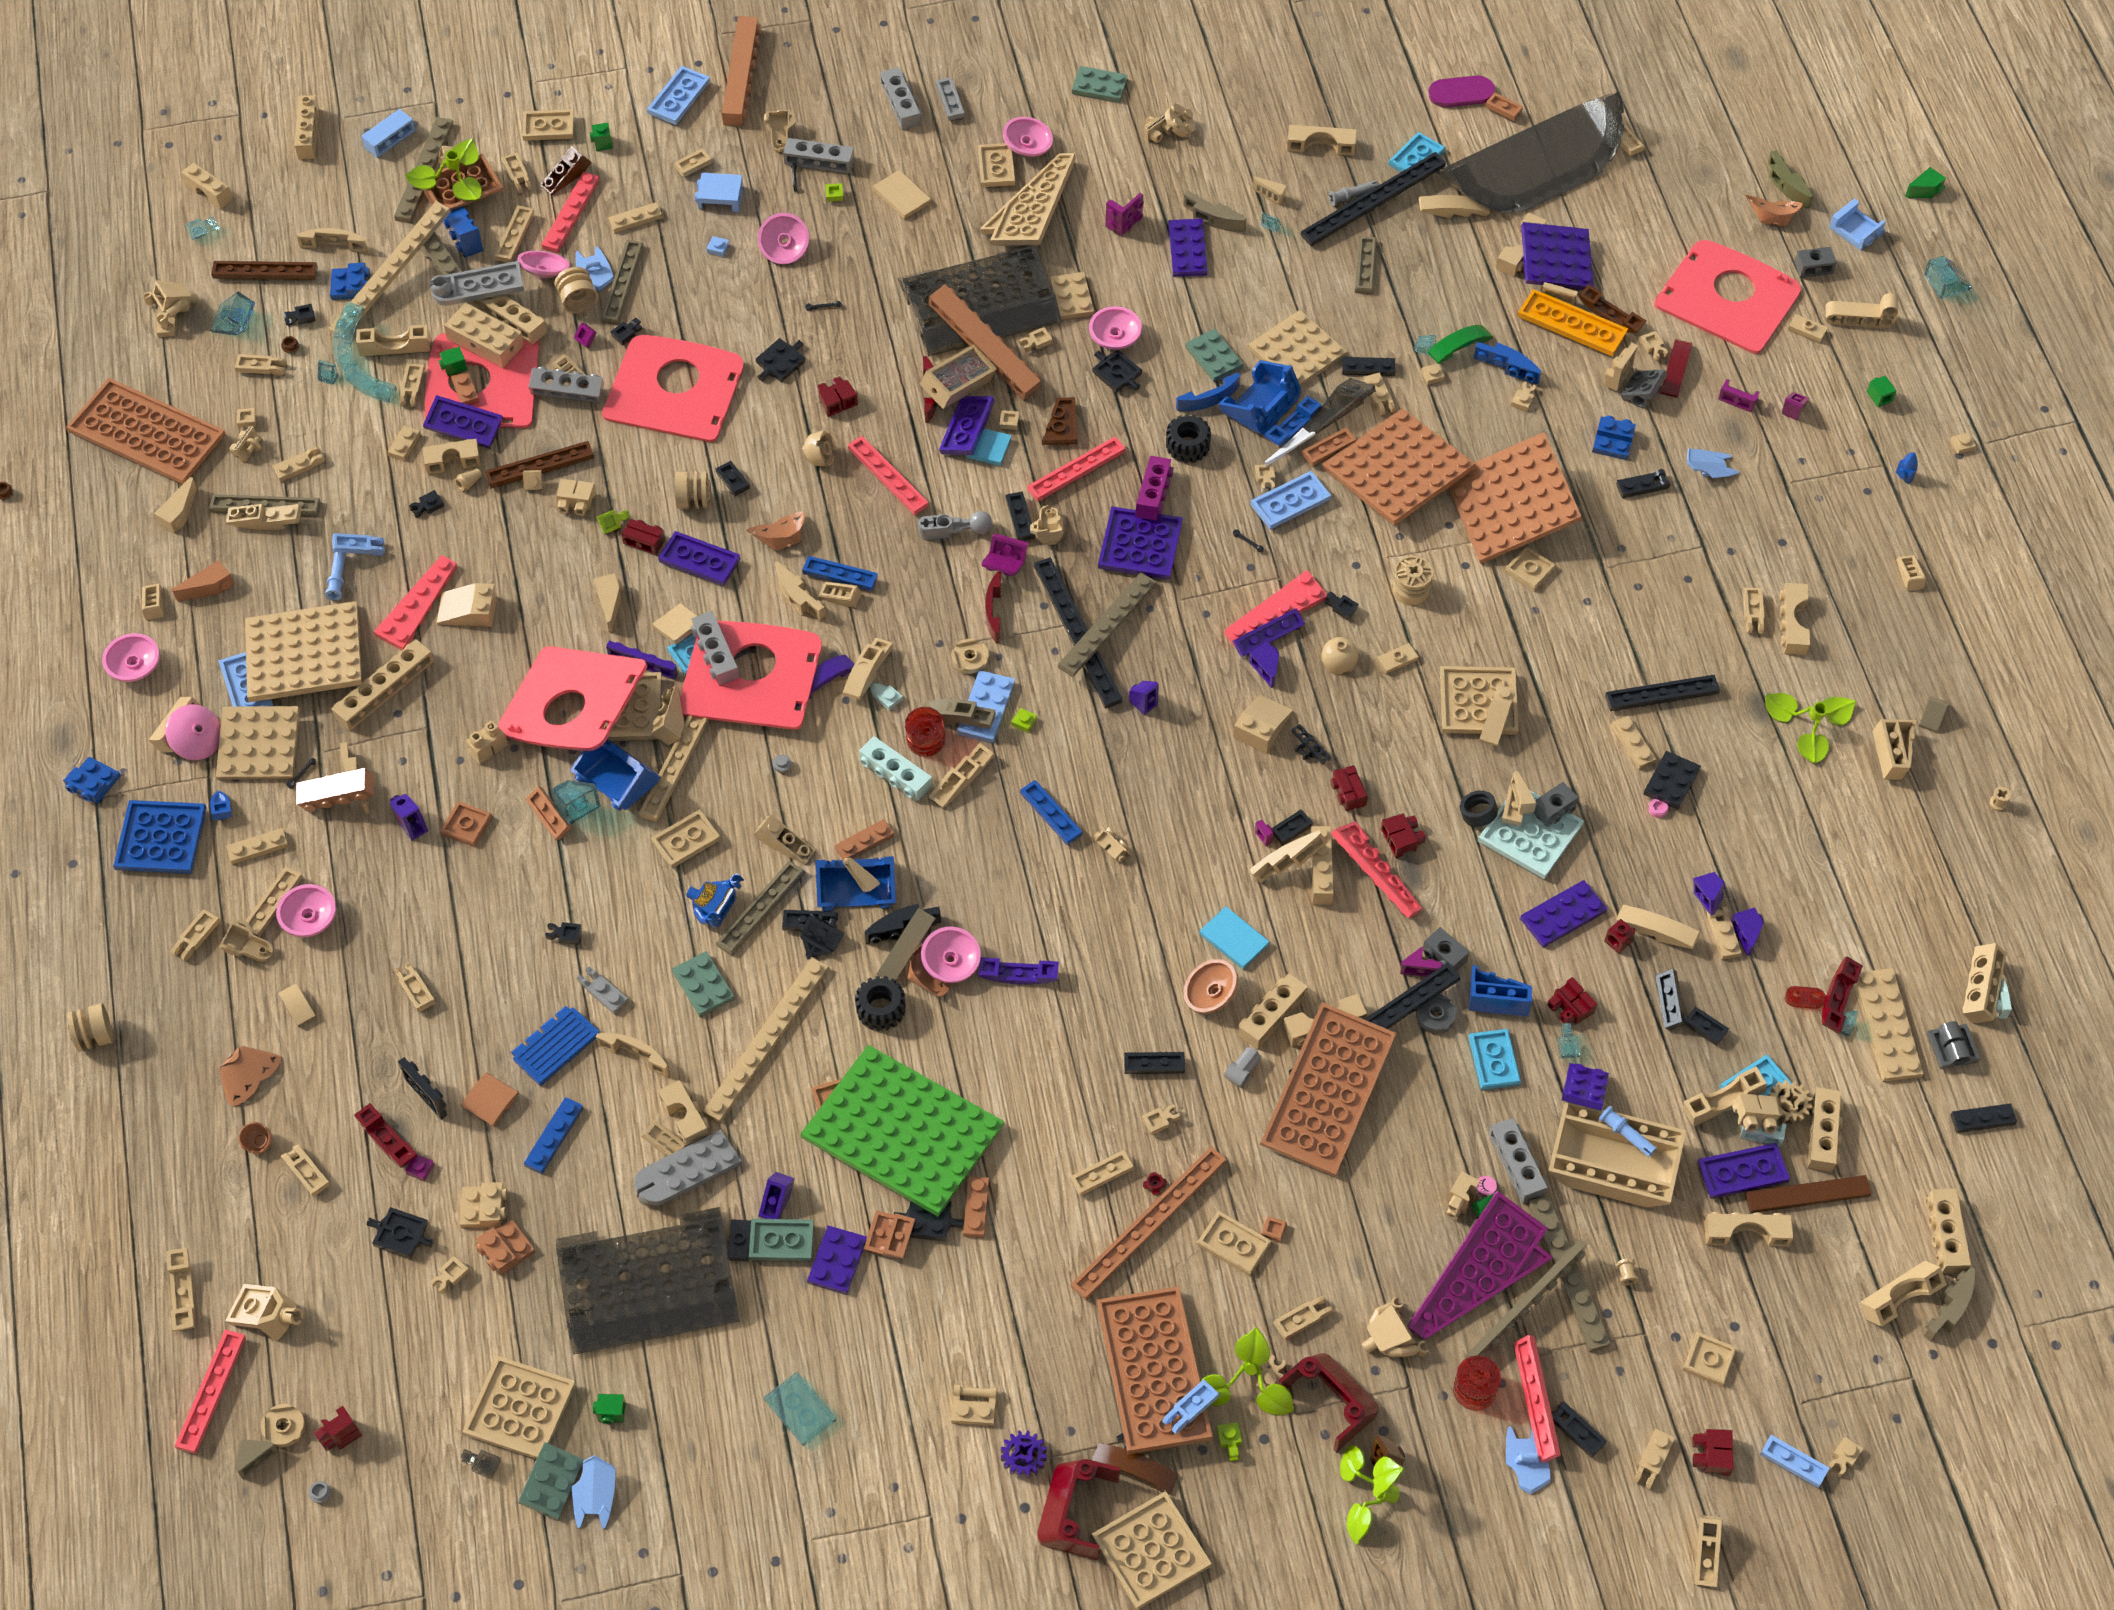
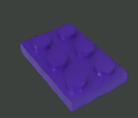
M1569 1063L1561 1100L1601 1111L1609 1073L1601 1069L1588 1068L1582 1064Z
M828 1225L807 1283L847 1295L862 1256L867 1236Z

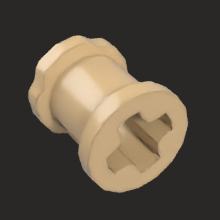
M2002 786L1997 787L1989 801L1990 807L1996 811L2004 810L2007 806V801L2010 800V790Z
M1622 1259L1616 1263L1617 1268L1620 1269L1621 1285H1633L1639 1281L1638 1276L1635 1274L1634 1259Z

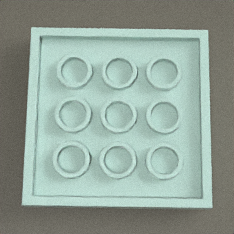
M1530 790L1535 800L1541 797ZM1505 800L1498 810L1497 817L1486 826L1478 837V842L1545 879L1583 826L1584 820L1567 813L1562 816L1559 822L1556 824L1552 823L1546 827L1534 813L1523 814L1520 826L1503 823L1501 821L1506 803Z

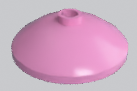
M1013 118L1006 123L1003 130V139L1007 146L1023 156H1040L1046 153L1052 146L1053 135L1050 129L1043 122L1035 118Z
M777 213L767 218L761 225L758 232V245L763 255L771 262L790 264L799 260L805 254L809 245V232L799 217L790 213ZM787 238L788 242L783 244L782 240Z
M545 251L523 252L518 255L517 260L522 269L539 279L555 278L560 272L570 267V263L562 256Z
M1113 306L1103 308L1093 315L1089 323L1091 338L1098 345L1107 349L1127 348L1133 345L1141 335L1142 326L1139 317L1133 311L1124 307Z
M131 633L116 638L106 647L102 663L106 673L113 679L122 682H133L148 676L156 668L160 652L157 644L150 637Z
M195 704L185 705L176 709L169 716L165 727L166 739L171 749L182 758L194 761L203 760L213 755L219 748L221 723L217 716L209 709ZM195 727H199L201 731L197 732Z
M314 884L300 885L289 890L280 899L276 910L277 920L281 928L290 935L296 937L314 936L324 931L332 923L336 914V903L332 894L327 889Z
M943 927L935 930L926 938L921 951V960L925 970L933 978L944 983H958L971 977L977 970L981 957L980 947L976 939L969 932L958 927ZM952 958L954 961L948 962L947 959Z

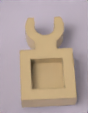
M1045 327L1029 333V338L1024 337L1019 340L1020 346L1026 344L1024 352H1029L1034 346L1038 350L1053 343L1052 337Z
M1656 331L1640 336V343L1647 353H1654L1653 357L1656 361H1659V354L1667 358L1668 351L1664 348V342Z
M1524 382L1522 391L1517 390L1511 402V407L1528 412L1534 399L1533 394L1535 393L1536 385L1529 389L1526 387L1527 382Z
M1265 464L1255 465L1254 472L1257 484L1261 483L1262 493H1265V487H1270L1271 490L1275 489L1273 464L1268 466Z
M1174 1104L1169 1105L1164 1112L1159 1107L1142 1115V1120L1151 1135L1169 1128L1168 1121L1176 1122L1180 1119L1179 1113L1176 1115L1170 1114V1112L1175 1110Z
M453 1256L439 1269L441 1276L433 1278L430 1282L431 1286L435 1287L438 1283H441L442 1286L439 1287L438 1291L440 1294H443L447 1290L449 1283L455 1286L469 1272V1269Z
M1275 1356L1270 1358V1369L1264 1367L1262 1370V1380L1265 1389L1270 1384L1279 1383V1379L1284 1376L1279 1372L1284 1370L1286 1360H1283L1282 1364L1277 1366L1274 1364ZM1258 1380L1257 1385H1256V1389H1259V1390H1260L1259 1380Z
M1844 1437L1832 1455L1836 1459L1832 1460L1829 1464V1471L1833 1466H1838L1840 1468L1838 1477L1843 1476L1846 1471V1465L1851 1468L1863 1448L1847 1437Z

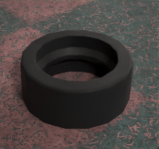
M1484 790L1470 792L1460 802L1459 807L1463 820L1470 826H1485L1497 817L1498 807L1494 796L1490 792ZM1475 805H1489V807L1483 812H1468Z

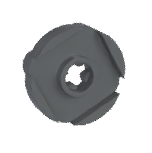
M1439 994L1416 1010V1018L1419 1027L1433 1033H1446L1453 1026L1456 1019V1008L1450 1002L1451 1000ZM1435 1010H1438L1441 1016L1435 1017L1431 1012L1434 1013Z

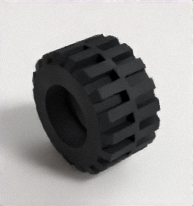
M1185 414L1183 417L1180 415L1177 416V419L1171 420L1166 430V448L1172 458H1177V461L1180 462L1183 460L1185 461L1184 463H1188V461L1193 463L1197 459L1200 461L1203 459V456L1208 454L1211 443V428L1208 426L1207 421H1203V418H1197L1193 414L1192 416ZM1184 437H1191V438H1194V439H1193V440H1185V439H1182V438H1184Z
M875 976L876 979L872 980V978H869L867 983H861V988L858 987L857 995H855L856 1012L859 1020H862V1024L864 1026L868 1025L869 1029L877 1028V1031H881V1028H885V1030H889L890 1026H897V1021L901 1022L903 1020L902 1016H905V993L899 983L896 984V980L893 978L889 980L887 976H884V978ZM880 998L891 1002L884 1008H875L870 1005L874 1000Z

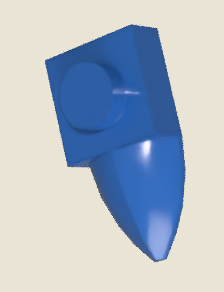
M1915 452L1907 454L1904 459L1899 461L1896 469L1898 476L1907 484L1914 480L1917 472L1918 461Z
M217 791L210 800L212 820L231 818L232 812L229 797L224 792Z

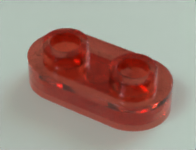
M1802 986L1789 987L1784 996L1789 1006L1810 1009L1821 1008L1826 998L1825 993L1821 989Z

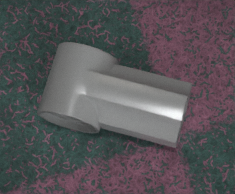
M1247 1047L1237 1061L1229 1065L1224 1077L1242 1088L1248 1081L1251 1071L1261 1060V1055L1256 1049Z

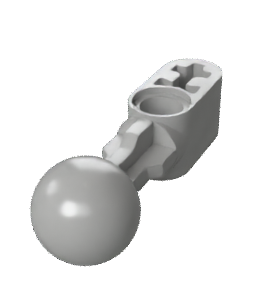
M984 511L975 512L970 519L952 518L949 515L943 514L924 516L918 520L919 536L923 540L949 538L954 533L962 532L965 529H972L977 534H985L992 527V518Z

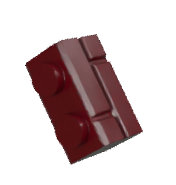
M630 519L621 535L623 544L654 555L658 554L660 547L665 542V533L661 527L647 525L642 520Z
M1352 765L1344 769L1334 770L1330 783L1332 789L1337 790L1339 805H1343L1345 811L1366 806L1368 796L1355 766Z

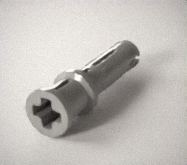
M1377 180L1352 188L1343 187L1339 191H1330L1328 193L1329 201L1332 206H1336L1337 203L1344 201L1349 202L1352 198L1361 196L1377 187L1379 183Z

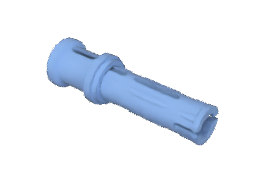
M334 552L331 576L327 579L328 589L325 591L326 598L330 600L342 598L341 587L344 585L342 574L346 553L338 554V552Z
M1609 1106L1599 1117L1601 1122L1604 1121L1613 1128L1612 1131L1614 1133L1623 1135L1648 1158L1657 1149L1656 1146L1627 1124L1625 1117H1621L1613 1111L1612 1106Z

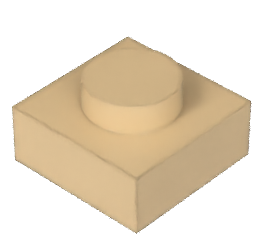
M1439 364L1422 367L1421 373L1427 385L1444 381L1445 376Z
M255 408L237 409L238 428L256 426Z
M1001 410L1000 429L1017 430L1019 412Z
M1969 433L1951 437L1950 442L1957 454L1974 451L1976 445Z
M542 470L523 471L524 490L543 489Z

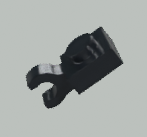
M312 304L294 307L295 311L283 313L286 326L293 325L296 321H298V324L316 321Z
M634 318L628 324L622 322L610 331L611 336L623 346L636 336L635 332L642 330V326L639 325L641 321L638 318Z
M1333 592L1327 594V599L1324 602L1326 605L1333 607L1335 613L1347 620L1350 619L1359 606L1358 603L1343 595L1339 598Z

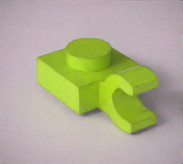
M612 510L598 516L597 520L603 534H607L621 528L619 522L631 516L628 510L618 514Z
M1238 1422L1217 1425L1220 1448H1227L1230 1462L1237 1461L1239 1456L1237 1446L1242 1445Z

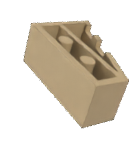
M1880 719L1872 732L1884 779L1902 780L1910 769L1916 720Z

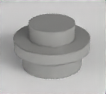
M778 755L772 761L773 768L779 773H785L791 767V759L787 755Z
M323 1481L314 1483L309 1489V1497L315 1503H323L331 1495L330 1486Z

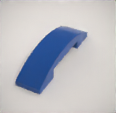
M1238 372L1223 378V385L1197 396L1191 391L1176 397V410L1183 412L1197 411L1219 404L1225 397H1230L1240 386V373Z
M1306 396L1287 419L1279 426L1275 424L1264 434V437L1278 446L1285 444L1302 428L1307 426L1317 414L1322 404L1310 396Z

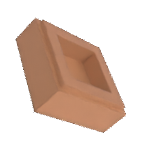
M1267 1216L1261 1235L1281 1243L1287 1222Z

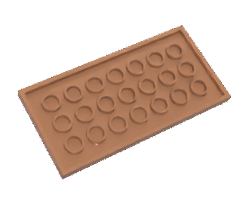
M111 378L105 381L66 426L68 432L181 484H184L226 435L225 430Z
M1321 1002L1260 1145L1336 1177L1396 1033Z
M1179 1286L1096 1300L1127 1455L1212 1441V1432L1206 1409L1191 1423H1187L1185 1428L1177 1434L1172 1431V1428L1182 1417L1177 1415L1168 1425L1163 1423L1164 1417L1174 1408V1405L1200 1383Z

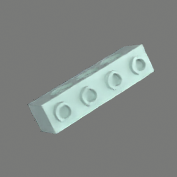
M875 736L859 750L860 762L864 767L871 768L877 776L888 780L894 788L902 790L908 798H913L918 802L932 788V776Z

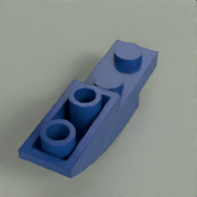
M1480 342L1477 343L1474 359L1506 368L1505 374L1511 377L1539 384L1541 370L1520 352L1498 342L1495 347Z

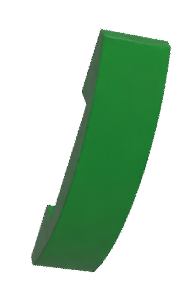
M1483 325L1468 326L1440 340L1428 350V354L1437 364H1440L1452 358L1454 352L1476 342H1487L1493 339V336Z

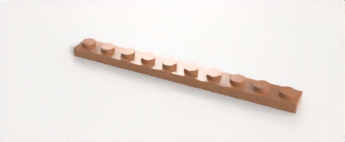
M1211 1146L1071 1283V1288L1086 1301L1226 1163V1158Z

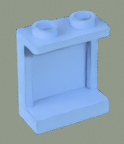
M701 173V179L697 181L698 192L695 193V203H698V208L702 209L703 203L732 205V212H739L743 192L742 175Z
M1854 198L1832 216L1829 228L1859 250H1862L1865 246H1870L1875 238L1883 235L1886 221L1882 220L1876 223L1858 210L1860 202Z

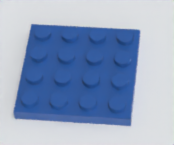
M129 800L114 860V869L192 874L206 813V805L202 803Z

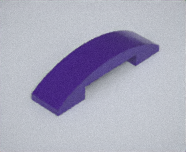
M846 654L821 663L817 666L811 693L838 676L843 678L848 675L855 664Z
M980 957L978 977L1009 984L1050 983L1057 981L1059 961L1039 960V964L1000 962V958Z

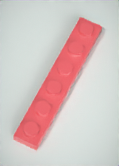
M587 172L582 173L542 242V249L555 253L560 251L600 181L598 175Z
M863 436L848 444V449L914 516L929 507L928 501Z
M1113 437L1028 485L1027 491L1039 502L1126 452V448L1116 437Z
M224 1330L176 1441V1449L197 1454L246 1340L245 1334Z
M1527 1335L1513 1344L1539 1462L1546 1463L1560 1456L1561 1453L1535 1336Z

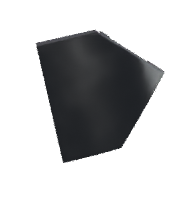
M810 914L800 935L807 960L811 959V957L814 958L834 952L845 932Z

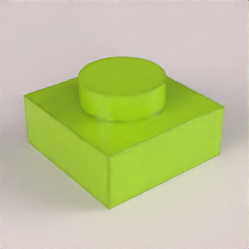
M842 183L825 184L827 202L844 201Z
M1020 708L1011 722L1012 726L1029 733L1037 720V715Z

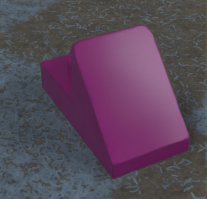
M1793 391L1785 399L1782 414L1798 420L1810 398Z
M1421 947L1402 961L1400 974L1427 977L1442 967V962L1433 959L1422 960L1423 947Z

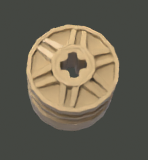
M567 268L556 277L555 287L567 312L580 314L590 310L597 303V291L592 283L589 272L585 268Z
M676 471L675 500L677 509H690L691 501H694L696 509L700 508V501H702L703 509H708L711 499V482L708 472L702 471L700 479L699 472L695 471L694 478L690 479L688 471Z
M1408 556L1402 558L1397 563L1394 570L1392 593L1399 602L1406 605H1418L1428 599L1433 578L1431 564L1418 556Z
M103 1003L89 1006L88 1016H86L81 1008L77 1010V1015L73 1010L67 1012L68 1032L78 1052L84 1051V1043L87 1049H92L93 1039H95L98 1046L113 1043V1031Z

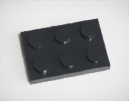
M1666 751L1647 784L1643 795L1657 799L1661 803L1664 802L1668 806L1679 810L1700 771L1701 765Z
M405 1057L399 1060L398 1064L404 1080L440 1120L446 1117L445 1107L447 1105L442 1099V1093L437 1088L433 1089L430 1086L431 1082L426 1075L423 1074L421 1076L418 1073L419 1069L413 1061L408 1062Z

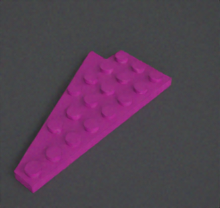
M1499 1191L1495 1192L1408 1323L1407 1327L1420 1339L1425 1340L1551 1260L1552 1256L1537 1245L1548 1228Z

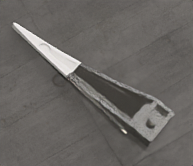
M1349 378L1338 385L1315 415L1292 439L1267 459L1265 465H1270L1362 405L1364 399L1369 398L1371 394L1376 392L1375 385Z

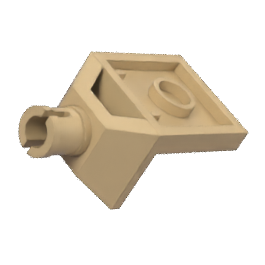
M244 1284L225 1321L234 1326L259 1328L273 1340L278 1341L287 1331L290 1324L299 1325L301 1323L300 1320L295 1319H303V1311L300 1308H296V1303L276 1287Z

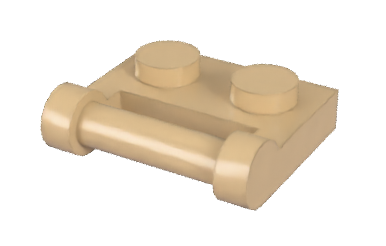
M954 1384L951 1423L994 1426L997 1387L984 1389L961 1387V1385ZM960 1396L989 1397V1403L960 1401Z

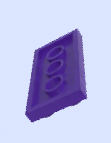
M1203 219L1168 220L1173 277L1206 276L1207 261Z
M436 395L423 427L424 429L463 441L476 439L479 446L491 449L503 421V416Z
M965 396L959 400L939 448L941 454H974L995 403L993 396Z
M674 531L658 557L660 563L725 586L741 559L740 554Z
M1582 880L1520 916V920L1542 948L1606 913L1607 907L1586 881Z
M1777 1143L1701 1158L1697 1162L1710 1199L1784 1184L1790 1180Z

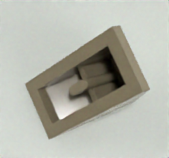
M1930 696L1919 727L1937 733L1949 702Z
M241 1440L235 1469L240 1477L244 1479L278 1453L271 1441Z

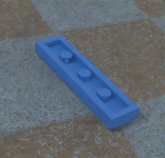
M808 556L802 569L805 575L840 584L855 585L860 589L873 591L878 579V573L812 556Z
M1036 780L1020 789V794L1066 845L1082 836L1080 828Z
M567 1097L564 1098L524 1161L525 1167L540 1174L544 1173L584 1109L582 1104Z

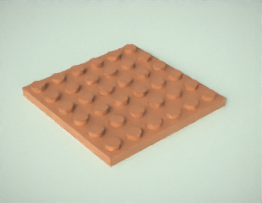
M1403 408L1322 464L1323 470L1394 526L1476 469L1473 461Z
M1545 432L1474 462L1476 469L1449 487L1480 564L1583 520Z

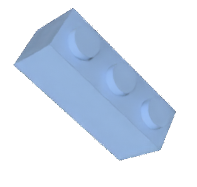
M398 109L361 136L364 148L378 158L415 131L414 122L411 117Z

